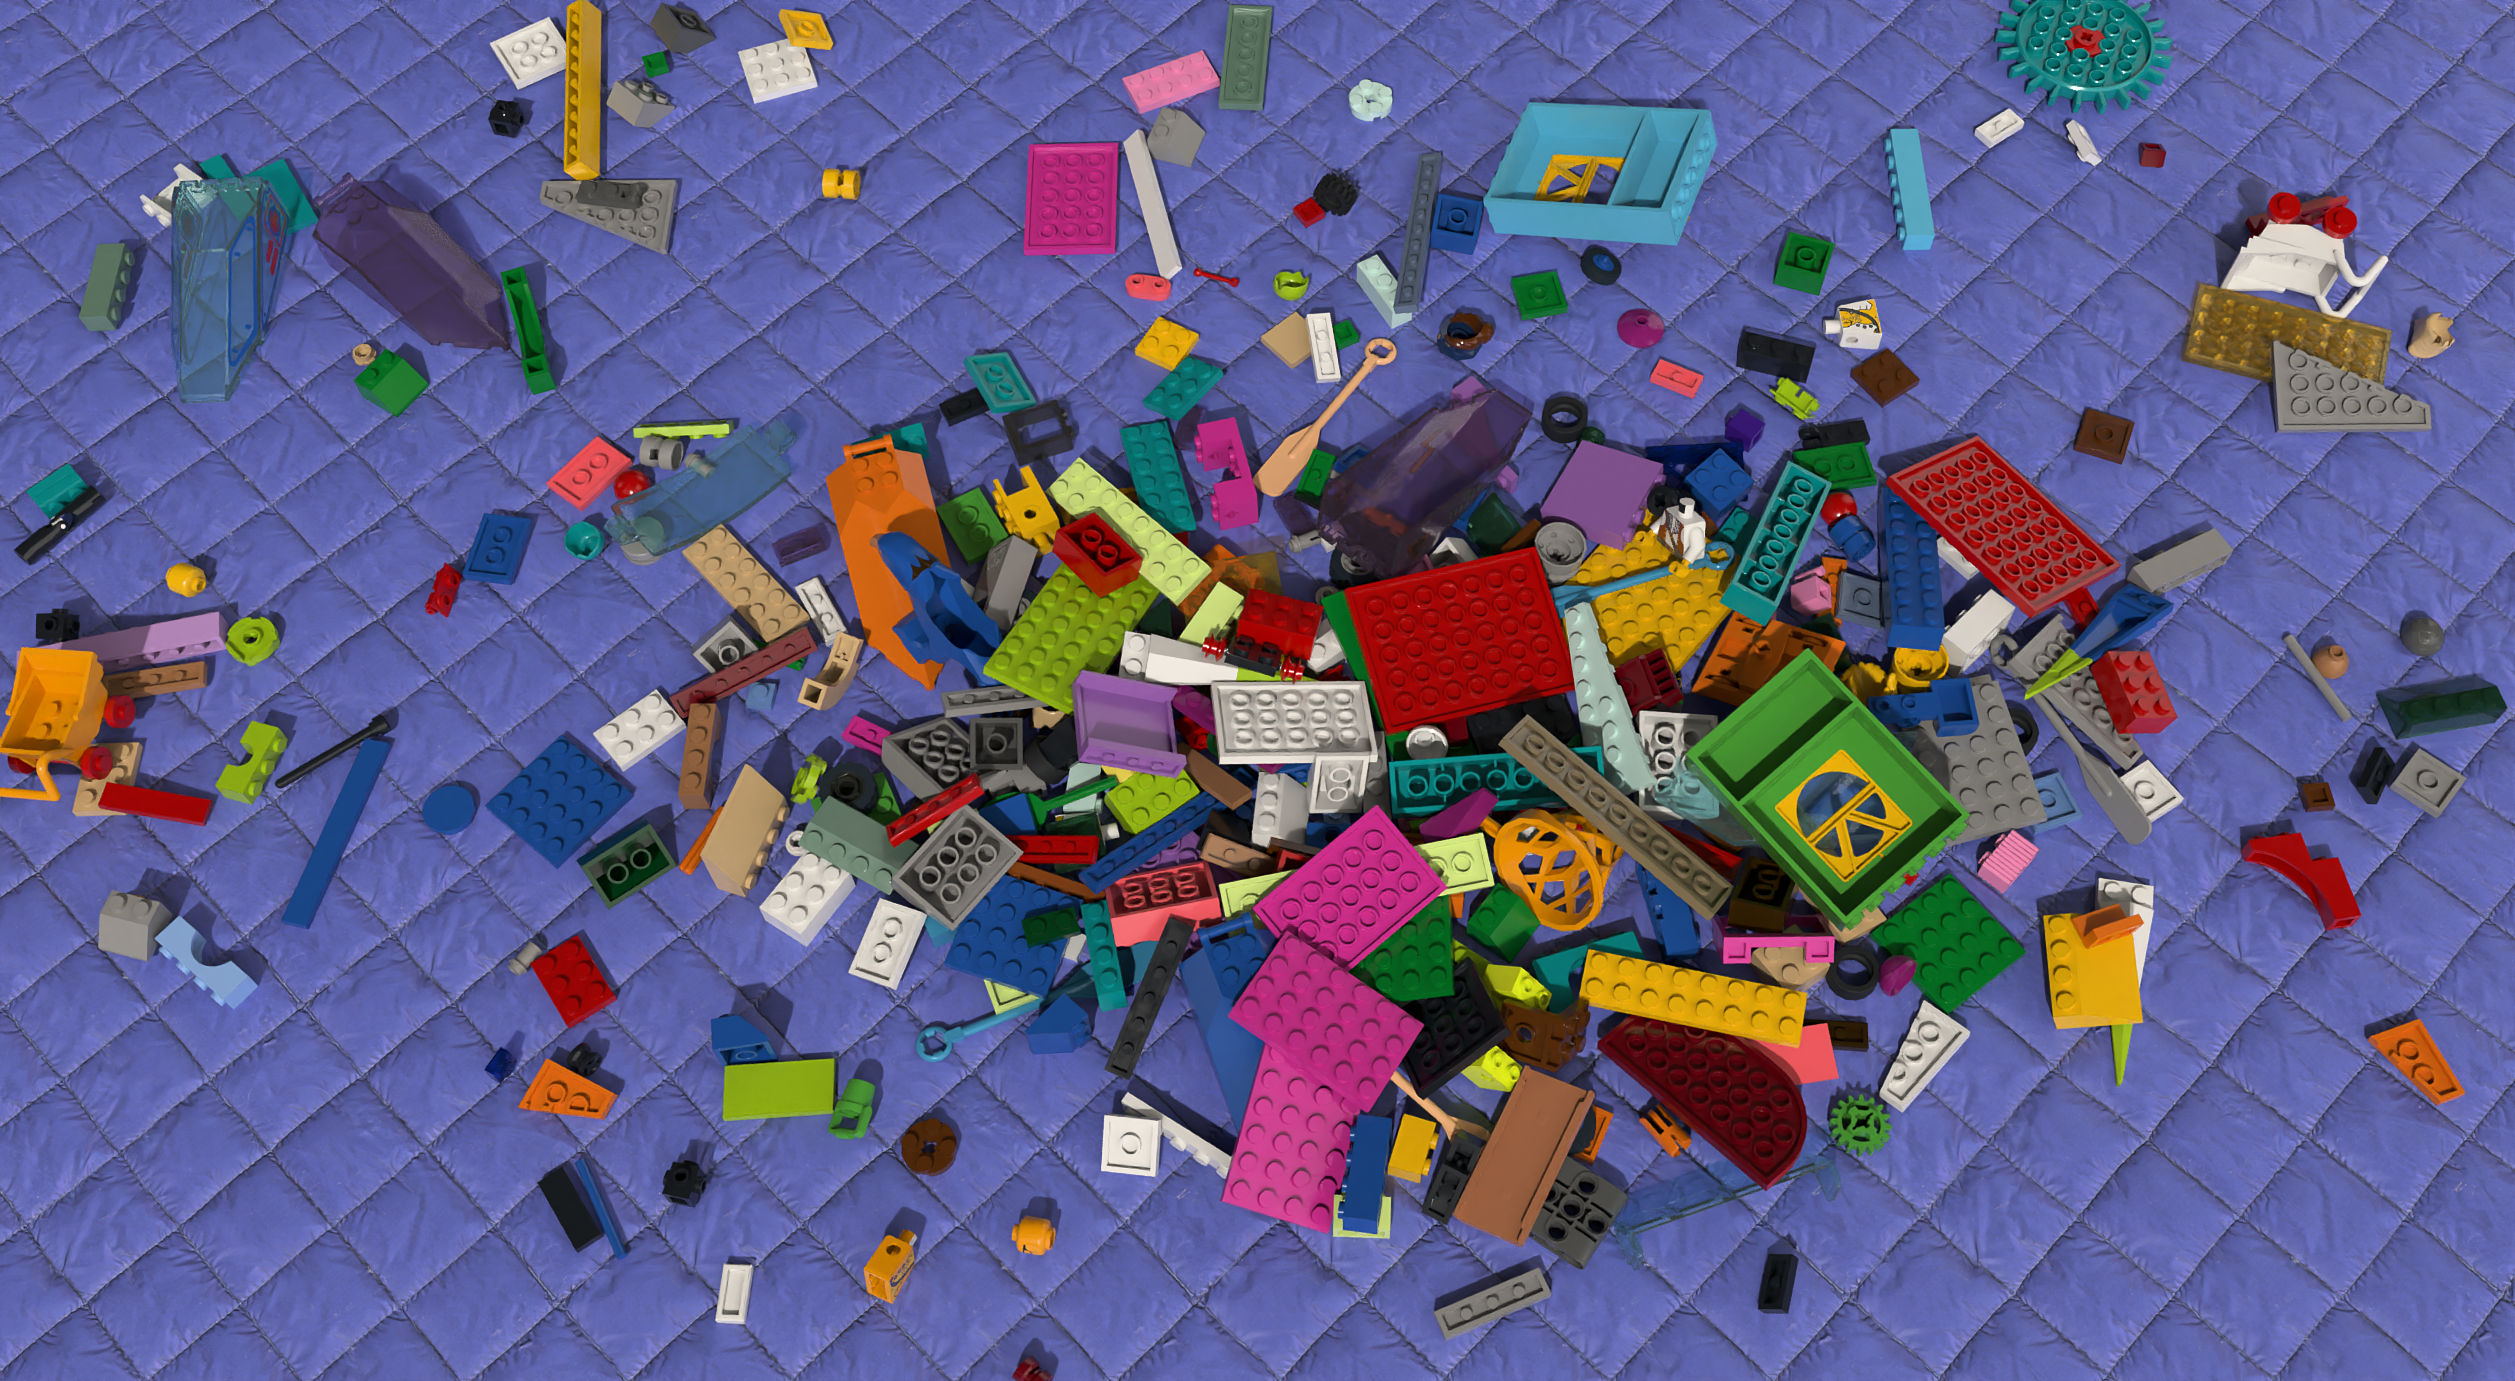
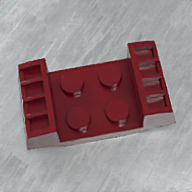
M1662 647L1646 655L1637 656L1615 668L1614 677L1617 684L1622 687L1632 716L1660 702L1670 708L1684 699L1668 657Z

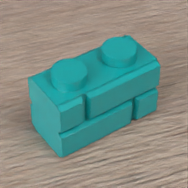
M66 464L26 492L44 514L51 519L88 486L73 468Z

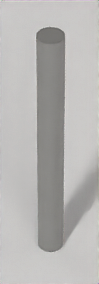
M2289 635L2284 638L2285 644L2343 722L2350 720L2353 716L2294 636Z

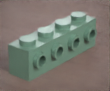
M125 243L97 245L79 318L89 331L116 330L118 321L121 320V309L123 302L126 300V289L131 280V269L135 264L134 254L130 252Z

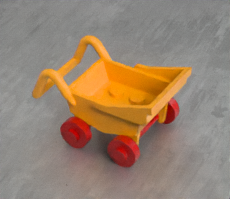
M21 647L11 700L6 709V715L11 717L0 738V754L8 756V765L15 773L30 774L36 770L46 791L0 787V797L44 801L60 800L61 794L48 771L49 762L72 764L81 769L86 778L94 780L105 779L111 772L113 758L109 749L101 746H88L97 736L102 718L106 720L110 727L127 728L135 718L136 709L134 701L129 696L113 695L110 698L107 697L108 692L101 682L104 667L96 661L98 655L94 652Z

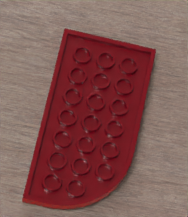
M1631 1014L1598 1041L1597 1049L1765 1191L1781 1179L1798 1160L1807 1133V1113L1803 1098L1786 1072L1744 1037Z

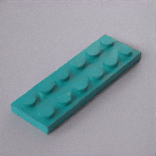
M1162 421L1119 429L1139 508L1170 534L1196 530V522L1167 422Z

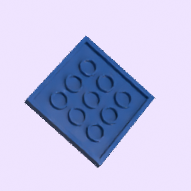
M561 735L492 798L485 807L552 866L558 869L633 798V795Z
M1004 875L960 923L944 965L947 968L1046 1000L1070 938L1028 948L1021 920L1073 906L1078 920L1081 912L1080 905H1084V901Z

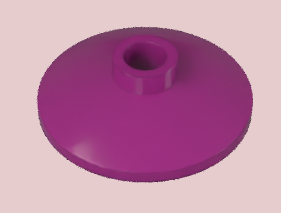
M1633 309L1620 317L1617 324V332L1621 340L1626 344L1636 348H1647L1661 340L1664 333V324L1661 318L1652 311Z

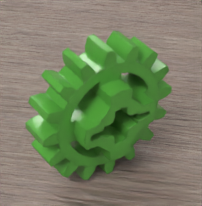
M1862 1094L1859 1095L1857 1101L1849 1095L1846 1103L1840 1100L1836 1105L1838 1109L1833 1108L1830 1114L1833 1118L1830 1119L1828 1126L1835 1128L1831 1131L1830 1136L1839 1138L1836 1144L1837 1147L1843 1144L1847 1146V1154L1854 1149L1856 1150L1857 1157H1860L1863 1151L1872 1156L1874 1148L1881 1151L1884 1146L1883 1142L1887 1143L1890 1135L1887 1133L1891 1131L1892 1125L1885 1123L1890 1118V1115L1882 1114L1881 1111L1884 1106L1882 1104L1877 1107L1874 1106V1098L1872 1097L1866 1102ZM1842 1117L1844 1118L1843 1122L1846 1124L1845 1131L1842 1126ZM1875 1120L1878 1125V1134L1876 1133L1877 1129L1874 1127ZM1866 1122L1865 1126H1860L1853 1130L1855 1125H1860Z

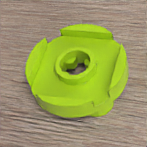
M259 617L260 619L243 618L229 629L226 648L238 662L246 663L248 666H255L279 648L278 631L271 621L264 617ZM249 638H257L255 642L249 644Z
M813 753L806 757L805 761L809 763L805 768L800 767L790 793L794 796L790 800L800 805L805 804L808 798L812 800L818 791L817 779L823 775L827 767V762L822 760V757Z

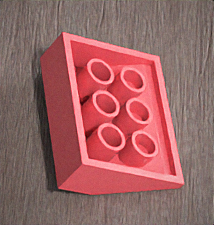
M1207 860L1126 875L1105 889L1116 947H1128L1148 940L1158 941L1169 917L1193 926V932L1203 926L1208 928L1223 923L1218 894Z

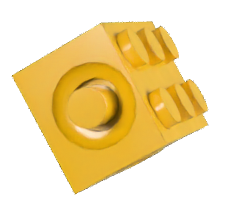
M1028 465L1020 469L1023 490L1007 496L998 479L993 480L995 490L992 491V495L996 502L995 509L1000 519L1004 517L1006 521L1004 524L1009 536L1015 535L1037 548L1036 559L1052 552L1056 530L1060 529L1057 515Z

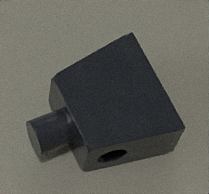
M1211 810L1201 830L1196 849L1202 850L1208 832L1251 848L1253 843L1246 822L1230 816L1228 812Z

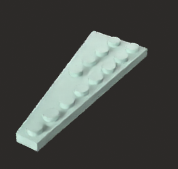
M1582 602L1564 610L1583 747L1602 746L1604 778L1625 796L1656 785L1657 779L1652 777L1648 766L1650 760L1648 756L1644 755L1640 745L1642 739L1633 727L1631 719L1633 716L1622 687L1617 684L1613 673L1616 671L1614 666L1610 665L1606 656L1607 647L1600 640L1597 630L1599 626L1591 605Z

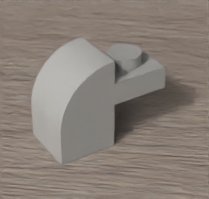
M1023 761V770H1007L1004 776L987 789L991 800L1014 791L1031 793L1039 798L1048 795L1045 782L1029 769L1025 761Z

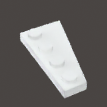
M1924 1000L1910 1028V1032L1902 1044L1900 1053L1880 1090L1879 1097L1903 1113L1969 1038L1970 1031Z

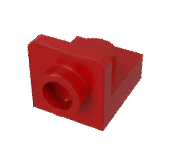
M1186 715L1174 721L1175 729L1191 748L1200 752L1208 747L1206 743L1208 730Z

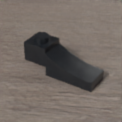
M1462 1129L1458 1132L1445 1161L1441 1165L1422 1213L1445 1225L1450 1222L1459 1199L1487 1143L1486 1141Z

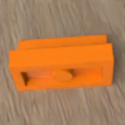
M2119 903L2071 920L2086 949L2131 935L2144 924L2139 914L2126 917Z

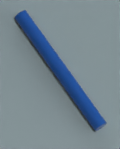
M579 1159L575 1165L617 1260H621L628 1255L586 1159Z

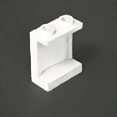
M181 163L173 168L179 178L151 200L145 195L139 197L144 204L142 206L143 210L150 217L156 216L158 221L166 228L168 226L172 228V206L175 195L179 196V192L182 193L196 215L200 214L218 199L210 183ZM181 196L179 200L177 198L175 200L173 221H176L180 201L183 199ZM181 203V207H180V211H179V215H178V219H177V223H176V226H178V227H179V216H180L181 212H183V211H185V209H187L185 205H184V208H182V203Z

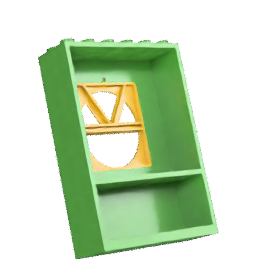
M1806 648L1685 754V766L1840 932L1846 927L1850 931L1856 927L1865 915L1863 913L1866 910L1870 913L1883 903V900L1886 898L1884 896L1886 892H1889L1891 895L1896 892L1906 881L1905 876L1907 874L1913 877L1924 867V864L1927 862L1925 860L1926 857L1930 856L1931 859L1936 857L1948 844L1946 842L1948 838L1954 841L1968 826L1966 821L1970 814L1809 648ZM1827 772H1845L1857 776L1868 783L1809 836L1806 837L1798 822L1796 809L1799 794L1811 779ZM1877 793L1883 803L1886 818H1877L1855 811V809L1872 794ZM1845 819L1882 830L1884 834L1871 851L1855 857ZM1835 827L1842 857H1835L1824 853L1815 846L1817 842Z

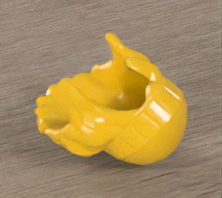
M1860 661L1858 666L1852 664L1849 669L1841 674L1839 679L1866 708L1867 697L1898 694L1896 674L1890 673V675H1887L1880 666L1872 662L1865 664Z

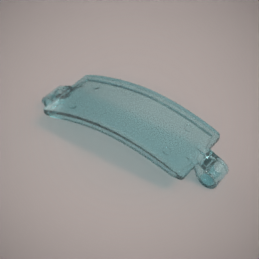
M782 419L774 421L765 431L763 438L752 426L748 425L682 472L651 488L612 504L611 510L615 516L611 517L603 528L618 545L624 546L639 541L652 556L663 555L700 539L718 525L722 524L724 526L749 510L792 475V469L780 456L795 443L797 434ZM704 464L713 468L707 475L699 469Z

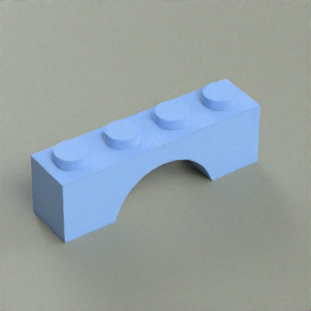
M180 915L154 938L162 945L158 950L169 960L175 957L179 961L176 966L187 976L192 972L196 976L193 981L205 991L209 987L213 991L210 996L221 1006L227 1003L232 1009H235L258 987L232 961L219 966L203 965L201 955L207 940Z

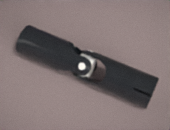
M90 485L52 517L48 525L39 528L16 547L14 552L31 566L57 544L61 536L68 534L104 504L106 499L103 495H100L101 493ZM72 514L73 521L70 526L68 522L60 518L62 515Z

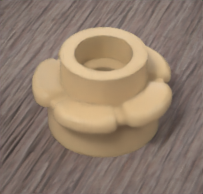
M360 344L353 349V359L357 365H369L375 360L376 351L368 344Z

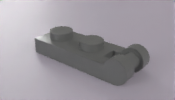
M582 180L575 198L580 204L635 210L643 188L635 183L628 186Z

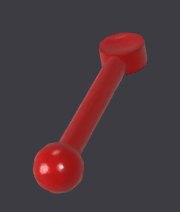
M1196 268L1193 272L1196 277L1204 276L1226 282L1232 287H1237L1239 284V280L1236 278L1228 279L1206 273L1200 268Z

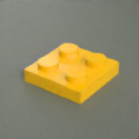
M786 9L780 10L778 16L791 46L831 50L833 42L820 14Z
M1158 317L1135 348V355L1173 371L1199 341V334L1162 317Z

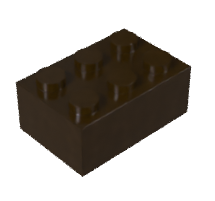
M1749 855L1730 899L1727 926L1757 933H1783L1798 895L1799 887L1774 860Z

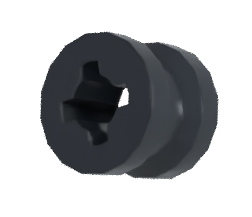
M580 1043L569 1054L567 1064L571 1068H577L579 1074L586 1078L599 1068L603 1057L598 1052H592L591 1047L587 1043Z

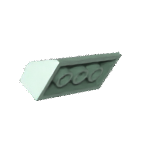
M831 795L826 798L811 818L798 842V845L888 895L896 892L891 887V880L894 875L921 847L920 844L908 839L894 848L889 842L884 824Z

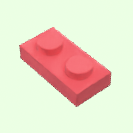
M1660 359L1650 377V382L1694 399L1704 376Z

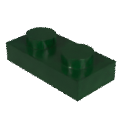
M1074 906L1021 920L1028 948L1081 935Z

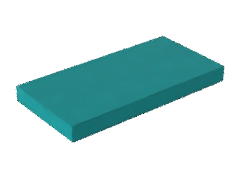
M284 159L242 177L260 211L264 190L268 191V187H270L289 217L286 236L319 221ZM270 191L268 195L265 193L262 206V215L264 217L269 200V195L271 194ZM269 201V206H268L267 215H266V219H265L267 222H268V211H269L270 207H272V206L275 204L274 201H273L272 204H271V202ZM275 204V208L278 210V212L281 213V211L279 210V208H278L277 205ZM281 213V215H280V218H281V232H280V235H279L278 237H275L276 239H277V238H278V239H281V235H282V230H283V226H284V221H282V216H283L282 213ZM286 217V223H285V227H284V232H283L282 238H284V234H285V229H286V224H287V217Z

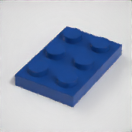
M484 513L462 573L464 579L512 585L533 527L532 520L529 518Z

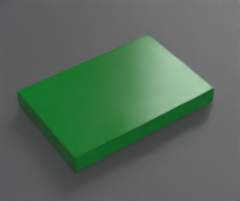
M1864 441L1796 451L1792 454L1794 464L1832 483L1828 493L1875 486L1877 484V478Z

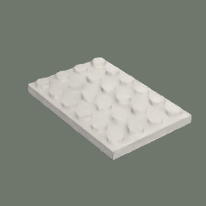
M1365 681L1295 682L1294 684L1293 682H1211L1219 764L1313 763L1316 753L1369 752V762H1377L1378 752Z

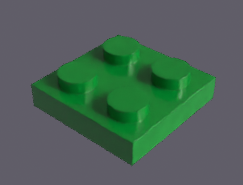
M1556 271L1511 279L1510 285L1521 321L1567 313V303Z

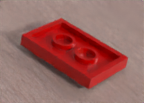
M578 935L530 963L569 1029L617 1000Z

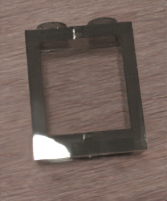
M1056 399L1002 416L1004 430L1019 467L1073 450L1072 440L1076 439L1075 433L1071 425L1067 426L1066 421H1068L1065 408H1060ZM1054 417L1056 418L1062 434L1023 445L1017 429Z

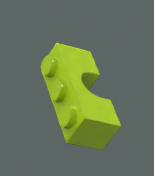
M256 721L250 722L240 743L249 754L253 755L251 760L242 766L227 764L215 785L225 798L250 805L254 803L256 797L261 794L268 775L273 772L278 757L286 748L288 739L278 727Z

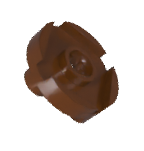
M930 1118L913 1125L902 1137V1157L912 1172L918 1175L938 1176L946 1172L953 1165L956 1159L958 1142L954 1132L948 1125L940 1122L938 1119ZM928 1142L937 1144L934 1146L935 1152L932 1154L928 1151L922 1152L925 1148L924 1145Z

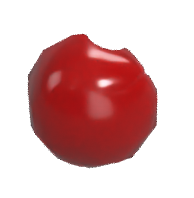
M627 469L617 476L613 488L618 500L624 504L634 505L647 500V495L650 490H653L651 479L637 469Z
M1831 493L1823 503L1820 510V518L1830 527H1834L1848 516L1852 515L1857 518V503L1847 493Z

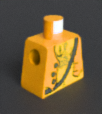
M903 1229L898 1238L887 1235L863 1269L868 1293L893 1304L915 1263L912 1246L917 1240V1236L913 1232Z

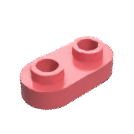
M1133 274L1125 282L1126 292L1134 298L1164 301L1171 295V284L1163 277Z

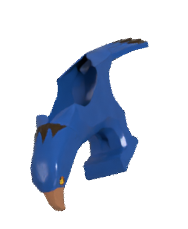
M901 531L874 535L870 540V545L878 550L883 562L897 578L904 590L907 591L914 610L894 625L892 630L898 635L903 645L918 664H924L930 659L939 664H944L949 659H953L964 665L977 678L979 688L1005 686L1006 684L983 674L985 664L1004 640L996 621L991 620L966 593L961 584L959 573L940 563V559L931 554L911 536ZM1032 708L984 713L982 718H1023L1024 720L1031 714Z

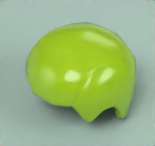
M1300 271L1294 274L1279 272L1273 279L1274 292L1285 301L1299 300L1307 291L1309 277L1304 279Z

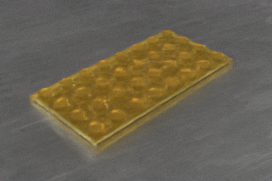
M2200 283L2197 289L2182 361L2273 384L2271 343L2278 340L2282 345L2294 350H2302L2307 355L2316 356L2330 362L2332 366L2345 372L2351 371L2361 378H2367L2384 385L2393 330Z

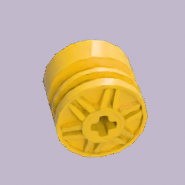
M1940 645L1939 651L1897 647L1888 671V675L1890 673L1896 674L1897 695L1927 693L1930 681L1944 680L1949 667V656L1942 645Z

